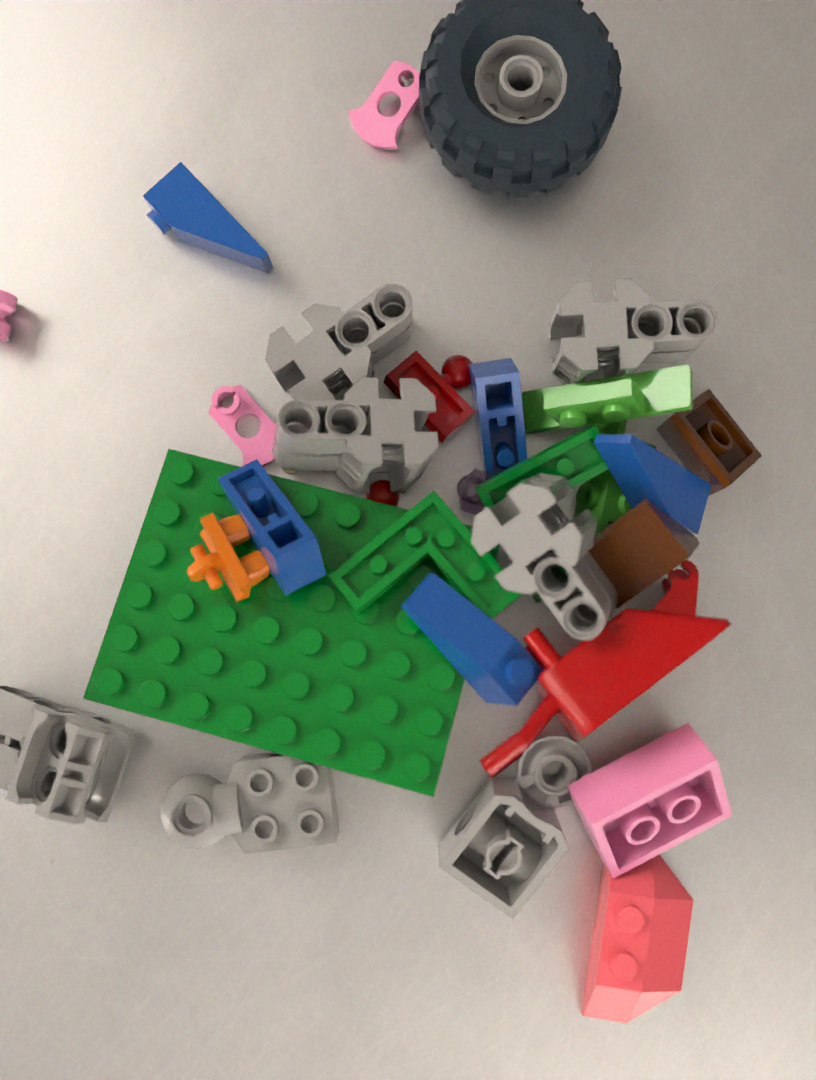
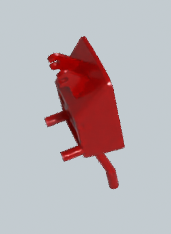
M685 560L680 564L683 570L676 569L674 571L672 569L668 572V579L664 578L661 582L665 595L651 611L624 609L608 621L596 637L583 640L562 657L538 627L523 638L528 644L525 650L543 670L538 676L535 687L543 701L519 732L513 734L479 760L491 777L497 776L522 757L524 751L536 740L554 715L572 739L578 743L732 625L726 618L696 615L699 571L694 563Z

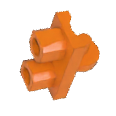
M213 513L200 518V522L204 527L200 532V536L210 554H207L202 544L196 545L190 550L196 562L191 564L186 571L189 578L195 582L206 579L211 590H214L223 585L218 571H220L237 603L249 598L251 587L265 579L269 575L270 568L259 550L238 559L233 550V547L248 541L250 537L248 528L241 515H233L217 521Z

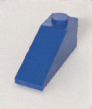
M182 162L177 164L143 195L151 209L147 217L162 234L165 235L170 230L180 242L268 273L273 268L268 253Z
M512 358L469 364L473 407L476 411L475 420L485 481L528 459L520 373Z
M633 434L596 435L594 444L631 508H634L646 498L690 533L698 534L711 484Z
M258 460L218 478L219 484L236 514H240L245 522L250 539L256 550L263 554L269 565V572L285 595L326 575L316 536Z
M429 573L401 605L403 610L486 703L518 706L537 681L539 674L543 671L515 637L434 573Z

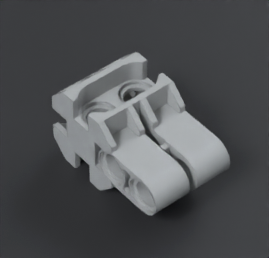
M631 278L614 280L615 295L609 302H594L593 281H576L559 300L549 323V338L561 339L560 352L557 358L551 359L552 375L563 385L585 382V375L598 371V368H604L605 378L633 374L643 363L679 362L686 360L714 333L718 324L716 310L711 304L702 300L651 302L650 294Z
M386 284L344 313L339 307L313 304L302 312L303 317L311 326L313 332L298 343H295L283 326L269 336L265 360L277 382L285 392L288 390L293 400H336L334 395L346 387L349 390L362 377H374L373 365L409 340L413 332L412 297L403 286ZM398 315L396 318H389L387 316ZM356 339H364V341L359 344L351 343L353 340Z
M362 377L344 394V400H291L284 404L279 411L272 448L273 458L279 466L288 470L336 471V477L353 493L370 492L369 473H389L390 493L405 494L421 478L439 447L438 432H421L429 414L436 412L435 395L416 378H400L401 399H379L378 377Z
M539 473L515 486L507 492L508 496L491 507L488 506L474 517L471 544L479 555L482 556L500 543L513 561L511 565L495 575L504 590L529 595L537 591L571 637L579 640H589L596 637L603 630L618 604V594L615 587L588 551L594 545L597 520L589 509H586L569 521L557 505V502L574 491L573 487L566 477ZM558 565L563 566L569 575L564 574ZM585 604L592 606L596 612L589 610Z
M0 686V788L4 790V798L15 804H34L37 806L35 813L52 820L71 824H83L86 817L96 822H107L137 734L133 729L123 725L102 722L103 717L96 714L62 706L21 689Z

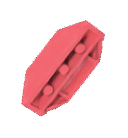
M660 854L615 878H612L606 866L602 863L581 1010L582 1016L628 1023L679 993L682 989L693 898Z

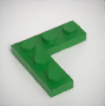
M592 424L475 486L485 508L497 504L508 496L507 492L515 486L539 473L566 477L574 488L608 470V466L594 444L596 435H600L597 427ZM558 565L564 574L569 575L563 566ZM537 591L532 594L536 603L543 600Z
M434 490L328 576L358 614L427 557L435 563L464 598L492 620L523 595V593L504 590L495 577L504 569L489 552L482 556L479 555L471 544L472 533Z

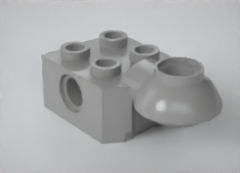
M547 736L534 741L524 751L518 763L517 777L515 779L491 777L438 845L439 867L511 919H514L569 849L555 810L557 807L574 803L567 786L581 779L584 775L591 773L592 766L584 749L577 742L564 736ZM560 761L564 763L563 769L556 775H546L542 772L544 766L549 762Z
M274 752L242 756L235 762L226 783H222L208 774L193 773L181 777L168 787L161 800L160 818L165 832L174 842L186 848L203 849L215 845L225 835L231 834L246 854L336 843L340 833L333 769ZM188 802H196L204 809L205 820L203 823H193L187 818L185 808Z

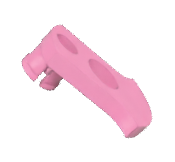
M393 61L365 104L358 109L349 110L350 120L355 131L373 147L384 150L399 149L397 142L398 133L419 103L420 73L409 64ZM402 76L406 80L414 78L413 84L409 87H404L405 83L401 79ZM389 94L399 96L401 100L399 112L392 117L382 116L379 110L381 100Z
M241 385L218 388L213 393L212 405L208 413L240 448L243 454L242 466L258 460L263 467L275 461L272 448L277 424L267 416ZM226 398H234V403L231 407L222 408V403ZM247 415L257 417L261 425L260 431L252 438H244L237 432L239 420Z

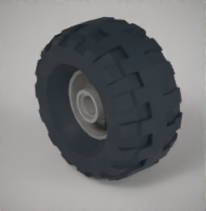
M461 0L456 4L455 13H448L446 18H442L431 33L429 46L423 53L419 75V110L424 134L431 149L435 148L442 158V165L455 177L461 178L463 176L470 180L472 188L487 194L491 193V190L507 192L508 198H527L529 192L538 190L541 193H549L563 187L565 181L574 175L579 176L593 162L606 142L619 106L622 87H620L622 67L618 50H614L613 43L608 41L609 30L595 12L587 14L583 10L584 3L581 0Z

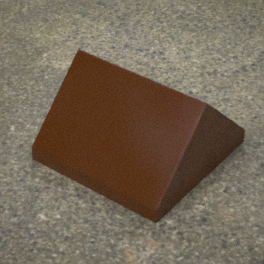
M710 389L693 400V408L691 410L674 413L656 428L687 470L711 484L708 496L731 485L762 456Z
M645 498L595 536L594 545L588 551L615 587L618 594V604L616 607L618 609L688 559L700 543L696 536Z

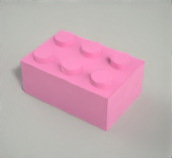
M688 723L663 734L660 738L633 752L623 755L620 759L597 771L584 775L581 779L567 786L588 838L612 878L631 870L733 816L717 759Z

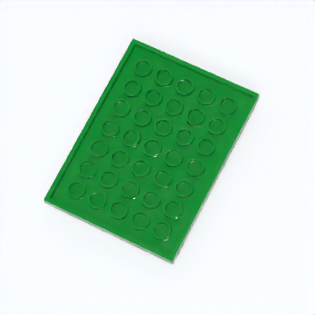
M168 449L83 699L434 797L465 678L403 610L401 605L429 573L436 574L459 594L461 593L435 563L427 557L358 614L328 577L409 510L269 474L316 536L326 575L285 595L269 572L265 579L251 587L249 598L237 603L220 571H218L223 585L214 590H211L206 579L196 582L191 581L186 571L191 564L196 562L190 552L194 546L202 544L207 554H210L200 536V532L204 529L200 518L213 513L217 521L223 518L237 515L221 488L218 478L240 467ZM464 524V525L468 528V530L472 533V532H473V526ZM250 537L248 541L233 547L238 559L257 551ZM500 543L488 551L495 560L497 559Z

